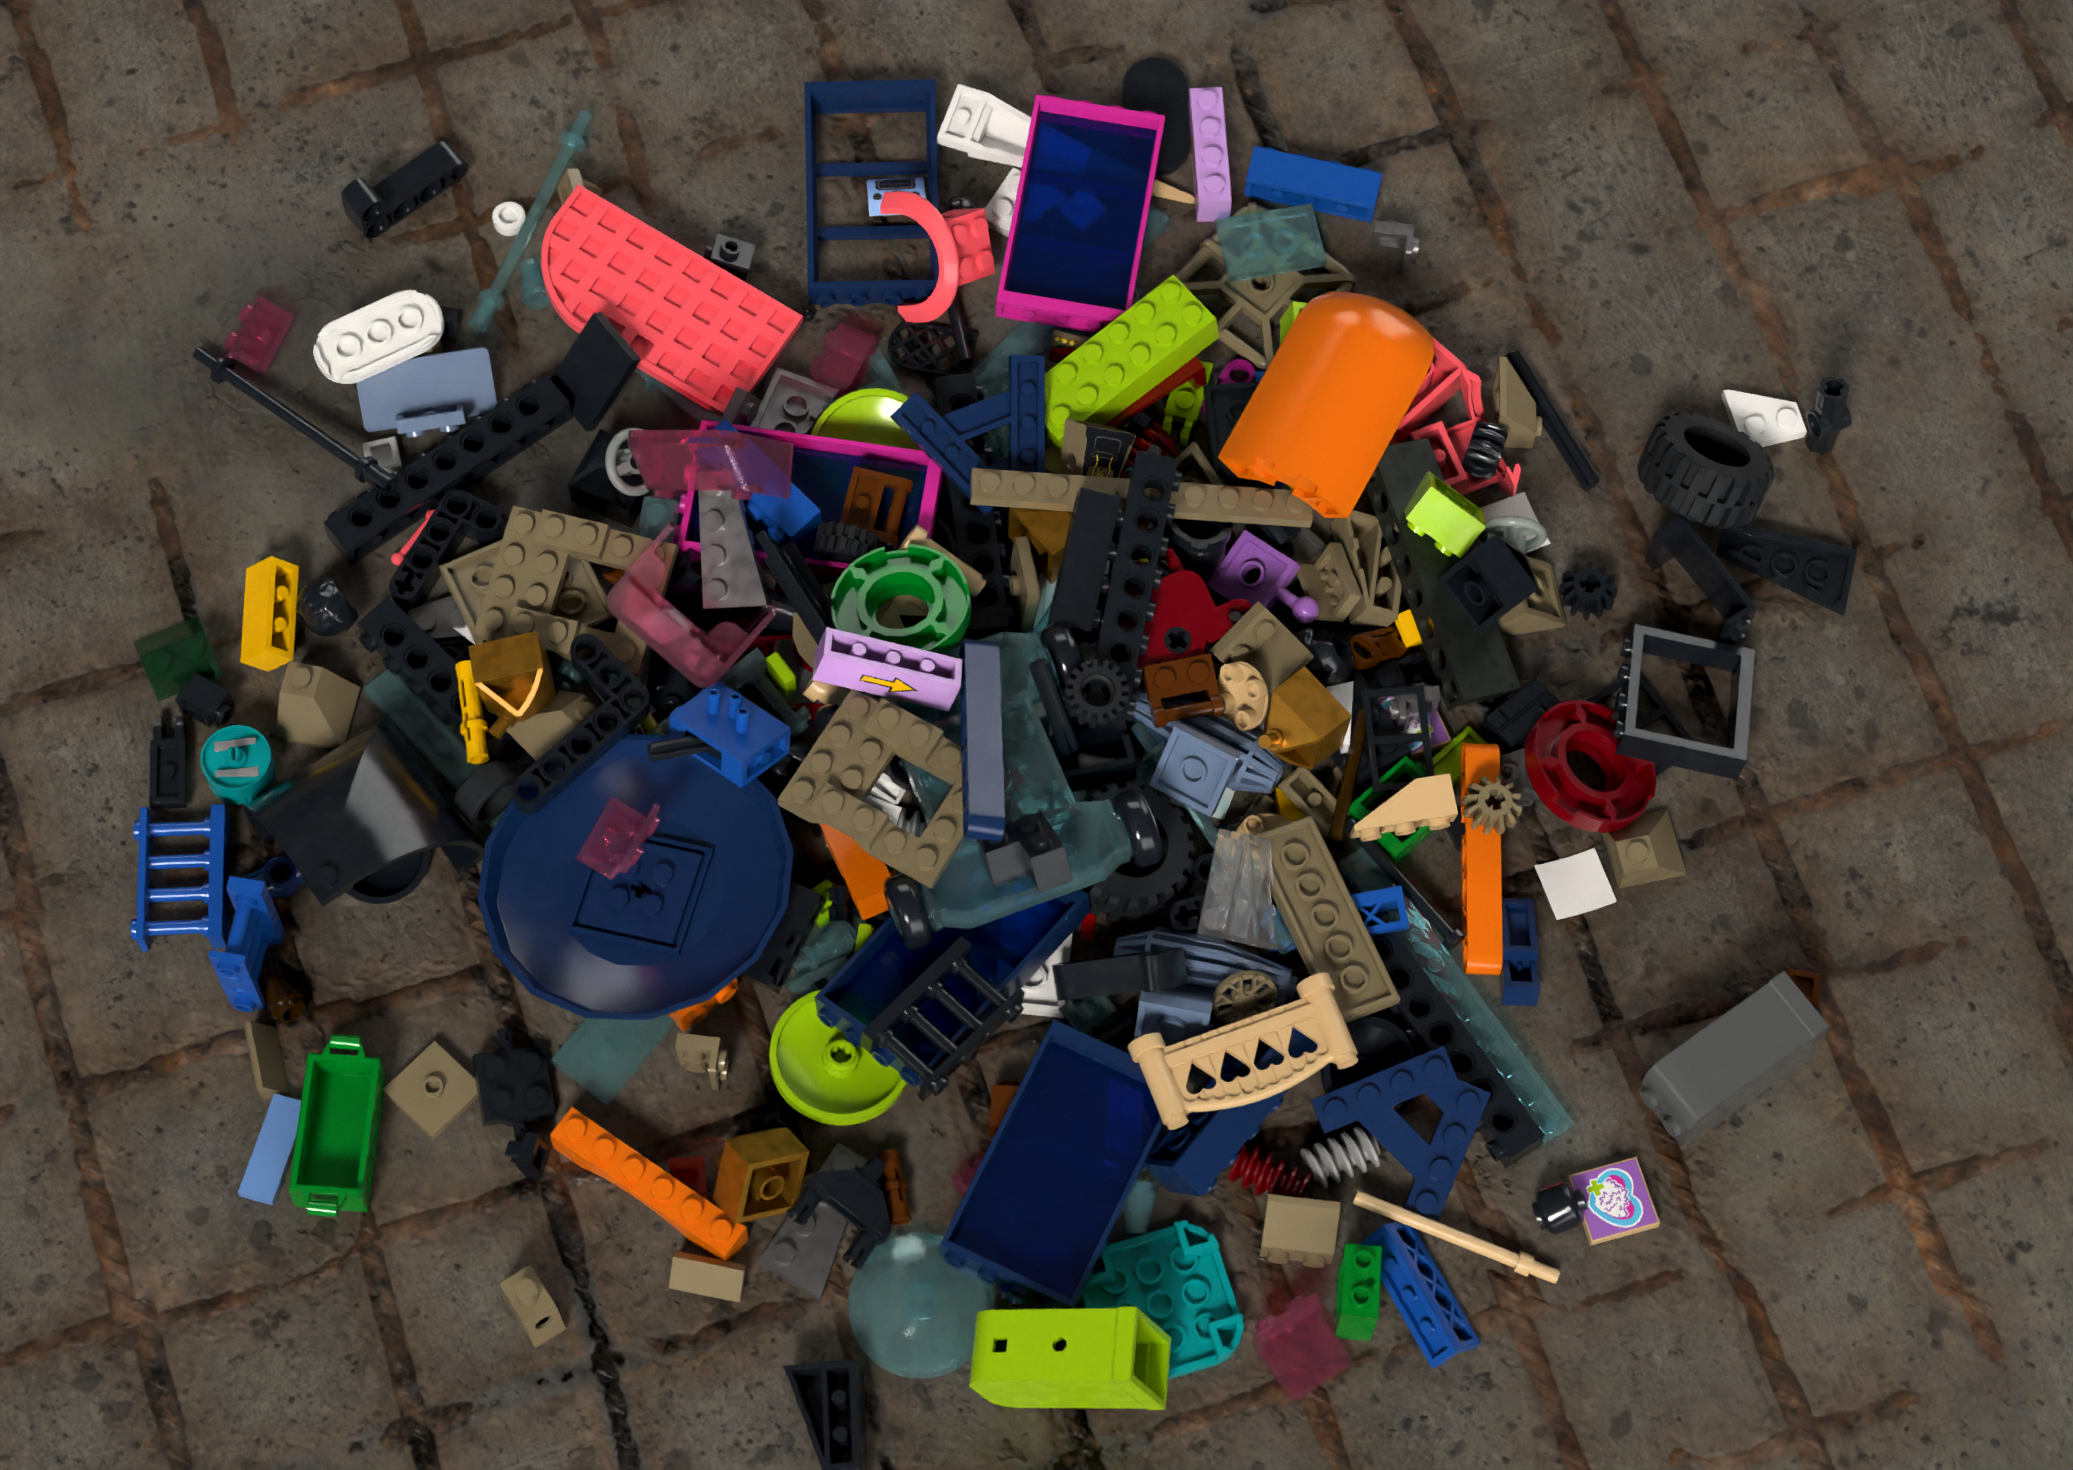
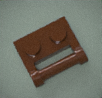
M854 466L840 522L848 526L855 525L859 529H867V532H873L879 537V545L897 549L900 540L897 534L907 494L912 492L914 483L906 478ZM884 487L893 489L894 493L884 531L875 530L874 527Z
M1211 653L1142 667L1144 685L1155 728L1165 727L1167 722L1211 714L1212 717L1224 714V706L1219 694ZM1206 691V701L1166 709L1162 706V699Z

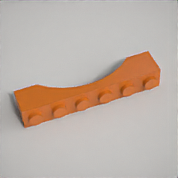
M573 1107L570 1108L550 1134L554 1149L583 1169L608 1180L641 1201L711 1258L732 1262L749 1240L747 1227L741 1223L734 1224L721 1209Z

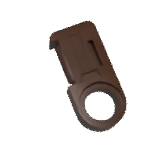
M1392 626L1354 635L1348 641L1351 646L1354 668L1358 670L1375 667L1379 662L1393 658L1398 661L1408 648L1403 641L1398 640L1399 633ZM1354 647H1358L1359 649H1361L1366 655V658L1361 657L1359 654H1357L1354 650Z

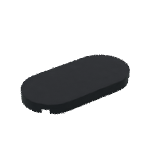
M1163 58L1140 60L1133 64L1124 76L1123 108L1140 112L1148 110L1165 116L1155 175L1164 176L1177 171L1179 166L1184 161L1186 162L1190 155L1191 132L1187 79L1180 67ZM1125 136L1128 159L1133 165L1135 163L1136 166L1140 167L1141 171L1147 174L1153 141Z

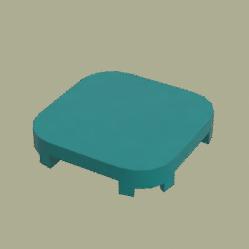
M1177 1221L1171 1227L1107 1245L1081 1296L1084 1309L1137 1307L1171 1337L1168 1380L1216 1366L1230 1359L1239 1347L1244 1329L1243 1315L1239 1312L1216 1238L1213 1233L1210 1235L1203 1228L1189 1224L1188 1221ZM1092 1248L1091 1253H1090V1254L1086 1257V1259L1083 1261L1082 1266H1081V1270H1080V1273H1079V1278H1080V1276H1081V1274H1082V1272H1083V1270H1084V1268H1085V1266H1086V1264H1087V1262H1088V1260H1089V1258H1090V1256H1091V1254H1092L1094 1248Z

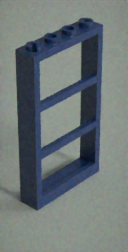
M935 79L804 82L809 305L830 307L834 304L864 306L867 303H883L893 306L900 303L924 302L933 293L939 276L937 252L927 231L921 225L817 227V177L928 175V201L939 211ZM926 112L927 161L816 164L815 114ZM929 238L931 280L818 282V241Z

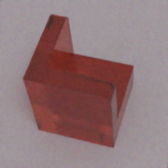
M705 1156L669 1158L670 1175L708 1200Z

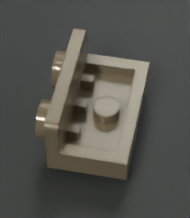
M1330 542L1315 564L1299 563L1301 568L1297 572V576L1305 596L1312 597L1319 605V614L1315 620L1344 622L1362 595L1342 543Z

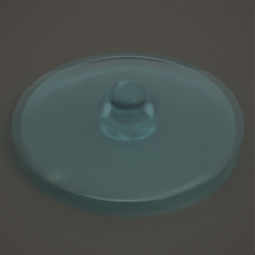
M912 1233L888 1240L873 1250L861 1270L857 1269L852 1280L848 1297V1312L855 1339L872 1361L894 1374L909 1378H932L945 1375L960 1368L972 1358L976 1314L984 1310H994V1295L991 1284L980 1280L976 1276L977 1272L966 1267L957 1269L943 1261L944 1257L939 1255V1249L944 1236L931 1233ZM955 1242L956 1245H959V1246H961V1247L967 1249V1248L964 1247L962 1244H960V1243H958V1242Z

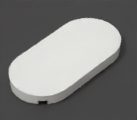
M416 290L398 291L324 326L318 334L319 338L316 341V345L314 344L313 354L322 374L334 382L353 384L363 381L431 349L439 341L443 333V314L439 304L430 295L417 293Z

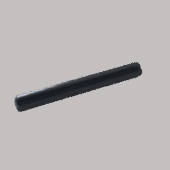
M1519 350L1510 351L1504 357H1507L1534 399L1536 415L1542 416L1543 427L1583 490L1594 488L1600 482L1598 475Z

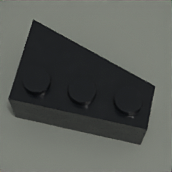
M857 1360L783 1366L795 1394L798 1407L803 1415L822 1470H868L864 1369Z

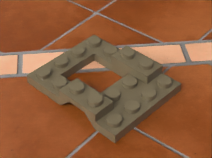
M513 506L473 635L478 639L493 641L537 631L546 651L553 652L571 661L570 646L574 638L580 634H592L635 677L640 678L679 548L676 544L613 530L608 524L545 509L542 512ZM570 558L633 572L615 633L581 626L579 621L553 615ZM582 649L577 655L582 659H590L596 653L591 649Z
M851 689L779 796L778 805L810 823L830 825L850 836L870 856L933 889L965 839L963 835L961 746L945 738L943 730L883 698L878 702L857 690ZM894 755L953 785L920 838L889 822L887 814L864 802Z

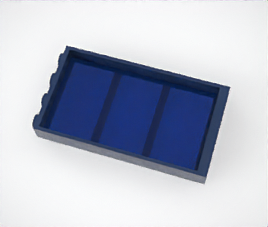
M965 838L933 889L922 883L918 886L932 926L933 939L930 945L914 951L906 948L890 916L814 997L817 1016L827 1027L833 1028L835 1026L841 1030L851 1044L860 1048L862 1031L961 935L972 944L969 957L971 960L970 965L1009 998L1019 987L1022 988L1090 913L1089 894L1071 882L1039 894L1029 876L994 888L984 871L976 839ZM953 974L945 981V988L983 1022L998 1009L961 975L955 976ZM928 998L920 1006L922 1008L921 1013L958 1046L973 1034L967 1026L938 1000ZM903 1022L895 1030L897 1032L896 1037L934 1071L948 1058L941 1049L912 1023L906 1024ZM878 1046L872 1052V1056L879 1064L884 1067L889 1065L893 1067L910 1086L915 1087L918 1085L920 1087L924 1082L887 1047L881 1048Z
M1053 1019L940 1243L939 1255L944 1257L943 1261L957 1269L966 1267L977 1272L976 1276L980 1280L991 1285H996L998 1282L1010 1288L1009 1292L1019 1299L1029 1301L1031 1298L1042 1303L1043 1309L1076 1308L1165 1126L1140 1065L1133 1062L1130 1054Z

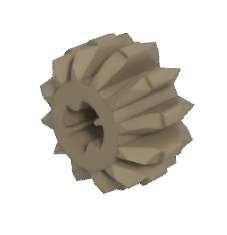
M1500 775L1495 777L1493 783L1486 776L1481 777L1479 785L1471 783L1468 788L1469 794L1465 795L1462 803L1467 806L1463 812L1464 818H1474L1471 824L1472 829L1478 828L1479 825L1484 826L1483 832L1485 836L1490 834L1492 828H1494L1499 836L1505 832V826L1513 828L1517 823L1515 817L1520 816L1523 810L1517 804L1522 798L1521 793H1510L1514 787L1513 782L1507 783L1506 786L1501 785ZM1487 801L1492 802L1490 808L1486 805ZM1494 804L1498 805L1497 810L1492 809Z

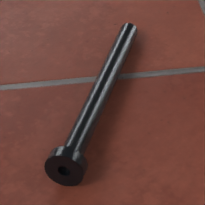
M1350 816L1347 817L1345 826L1349 834L1353 826L1358 823L1355 818ZM1360 837L1354 838L1396 886L1402 885L1404 895L1445 939L1442 945L1448 951L1464 940L1466 933L1461 928L1455 930L1375 840L1361 841Z

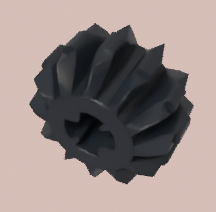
M1480 421L1477 423L1462 464L1464 471L1480 479H1491L1495 475L1508 437L1507 430L1491 422Z
M1592 561L1587 563L1586 569L1577 563L1573 566L1572 572L1566 571L1564 573L1563 583L1560 584L1558 592L1563 596L1561 600L1562 607L1572 606L1571 616L1581 612L1586 621L1589 619L1590 613H1592L1599 619L1603 616L1604 610L1609 611L1612 609L1613 599L1616 598L1618 590L1617 587L1613 586L1615 582L1614 575L1604 576L1606 571L1605 565L1596 570L1593 569ZM1586 589H1589V590H1591V592L1588 593V592H1585V590H1586Z

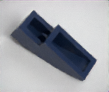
M1502 898L1503 962L1502 971L1499 975L1501 1005L1537 1006L1540 982L1537 963L1539 948L1533 899Z

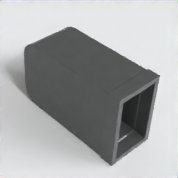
M1783 971L1771 979L1768 984L1660 1059L1645 1074L1638 1093L1647 1107L1652 1109L1661 1120L1666 1131L1676 1139L1681 1147H1685L1793 1071L1800 1069L1811 1061L1830 1026L1786 972Z

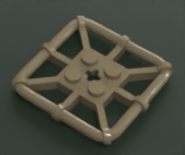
M1247 202V206L1236 211L1210 239L1207 238L1200 244V250L1175 275L1194 296L1220 295L1233 305L1217 322L1220 337L1215 341H1222L1252 365L1265 371L1275 354L1273 355L1270 324L1283 310L1286 311L1293 302L1292 300L1303 289L1337 287L1335 291L1351 292L1352 288L1356 285L1355 276L1350 274L1345 266L1312 243L1309 235L1306 233L1300 234L1274 213L1257 205L1256 202ZM1248 219L1251 247L1238 260L1221 246ZM1258 219L1292 243L1280 257H1277L1261 245ZM1304 252L1332 274L1303 276L1288 264L1299 253ZM1209 258L1216 259L1229 269L1219 281L1186 283ZM1263 280L1267 282L1266 290L1263 291L1255 289L1253 283L1254 281L1261 283ZM1242 313L1260 325L1263 355L1227 329Z

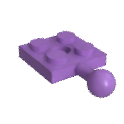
M1247 530L1242 532L1225 559L1206 583L1209 589L1227 601L1245 599L1252 606L1259 601L1269 611L1278 600L1292 609L1294 618L1300 623H1311L1319 614V605L1315 599L1309 596L1299 598L1286 589L1301 566ZM1254 568L1260 569L1261 576L1258 581L1252 584L1246 583L1247 573Z

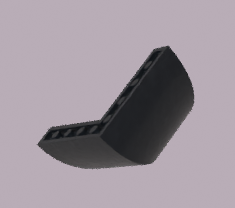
M389 717L383 718L244 806L247 820L263 843L267 844L273 839L277 841L302 875L322 907L354 888L353 885L368 875L400 859L425 850L439 847L458 875L483 860V846Z

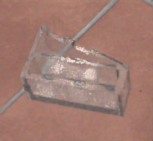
M1219 828L1197 933L1251 946L1278 950V939H1274L1273 917H1276V910L1271 902L1270 884L1274 883L1270 839Z

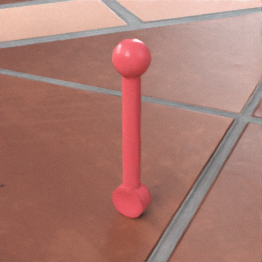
M429 509L426 512V520L402 549L392 554L391 562L394 565L398 566L402 563L404 556L418 538L435 509Z

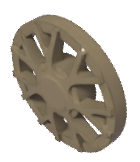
M1255 970L1241 971L1227 977L1217 986L1212 995V1009L1219 1021L1229 1025L1273 1009L1277 1002L1278 992L1274 981L1267 974ZM1252 979L1251 985L1243 984V980ZM1265 983L1269 985L1268 988L1257 993V990ZM1229 987L1233 989L1230 996L1224 994L1225 990ZM1268 999L1266 1004H1259L1260 1000ZM1232 1004L1231 1007L1219 1011V1006ZM1252 1010L1257 1011L1255 1014L1247 1016L1248 1012ZM1234 1013H1240L1238 1018H1231Z

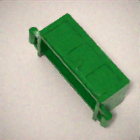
M332 1034L331 1041L326 1045L322 1054L308 1053L288 1190L296 1207L307 1208V1215L337 1217L339 1210L368 1212L384 1096L382 1089L385 1088L386 1073L380 1058L365 1056L361 1045V1036ZM331 1048L359 1050L358 1056L331 1054Z

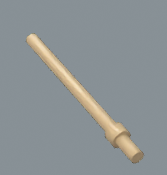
M1357 1190L1352 1204L1513 1267V1272L1526 1277L1528 1274H1531L1553 1284H1556L1559 1278L1560 1270L1535 1261V1256L1522 1251L1517 1254Z

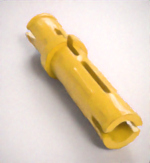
M464 660L455 665L463 722L460 725V731L465 738L467 762L483 764L490 759L486 741V733L489 730L488 723L484 720L482 699L474 684L471 661Z

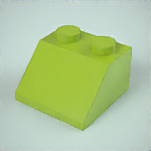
M1430 471L1422 479L1405 509V517L1408 520L1407 526L1420 536L1426 533L1436 540L1434 545L1447 556H1451L1453 553L1460 559L1486 527L1483 510Z

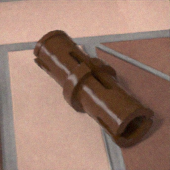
M897 1149L886 1150L877 1154L878 1158L887 1164L881 1173L883 1184H881L880 1190L885 1195L890 1225L892 1226L904 1225L912 1221L907 1198V1191L910 1189L907 1180H904L900 1157L901 1152Z

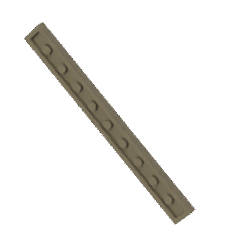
M972 468L970 474V505L1072 512L1076 493L1082 487L1122 497L1120 507L1124 508L1130 479ZM1180 482L1178 492L1172 491L1170 503L1176 504L1173 519L1310 528L1313 522L1312 507L1291 494L1293 490ZM1155 488L1144 490L1145 494L1151 499L1161 497V493Z

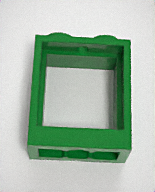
M1404 756L1379 779V783H1399L1402 780L1404 782H1411L1414 779L1426 777V770L1419 762H1412L1407 756ZM1371 786L1350 805L1349 816L1359 822L1370 814L1368 810L1388 792L1374 794ZM1429 826L1419 827L1416 832L1412 833L1403 842L1391 832L1382 833V837L1375 841L1397 865L1435 830H1430Z
M1345 1243L1338 1265L1334 1338L1371 1340L1379 1312L1382 1246Z

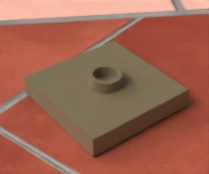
M1027 536L1015 537L1008 571L1009 589L1014 602L1020 632L1032 631L1034 628L1041 590L1030 541Z
M435 1040L382 1089L383 1093L433 1141L478 1099L475 1078Z

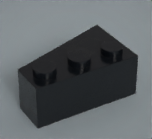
M791 880L787 910L759 959L741 973L740 976L779 995L827 900L821 894Z

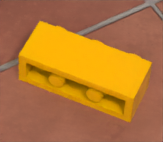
M270 556L246 568L241 663L269 672L288 663V661H293L299 566Z

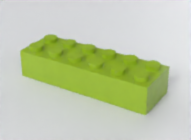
M1174 274L1045 373V439L1061 455L1066 418L1101 425L1106 424L1217 340L1220 336L1216 317Z

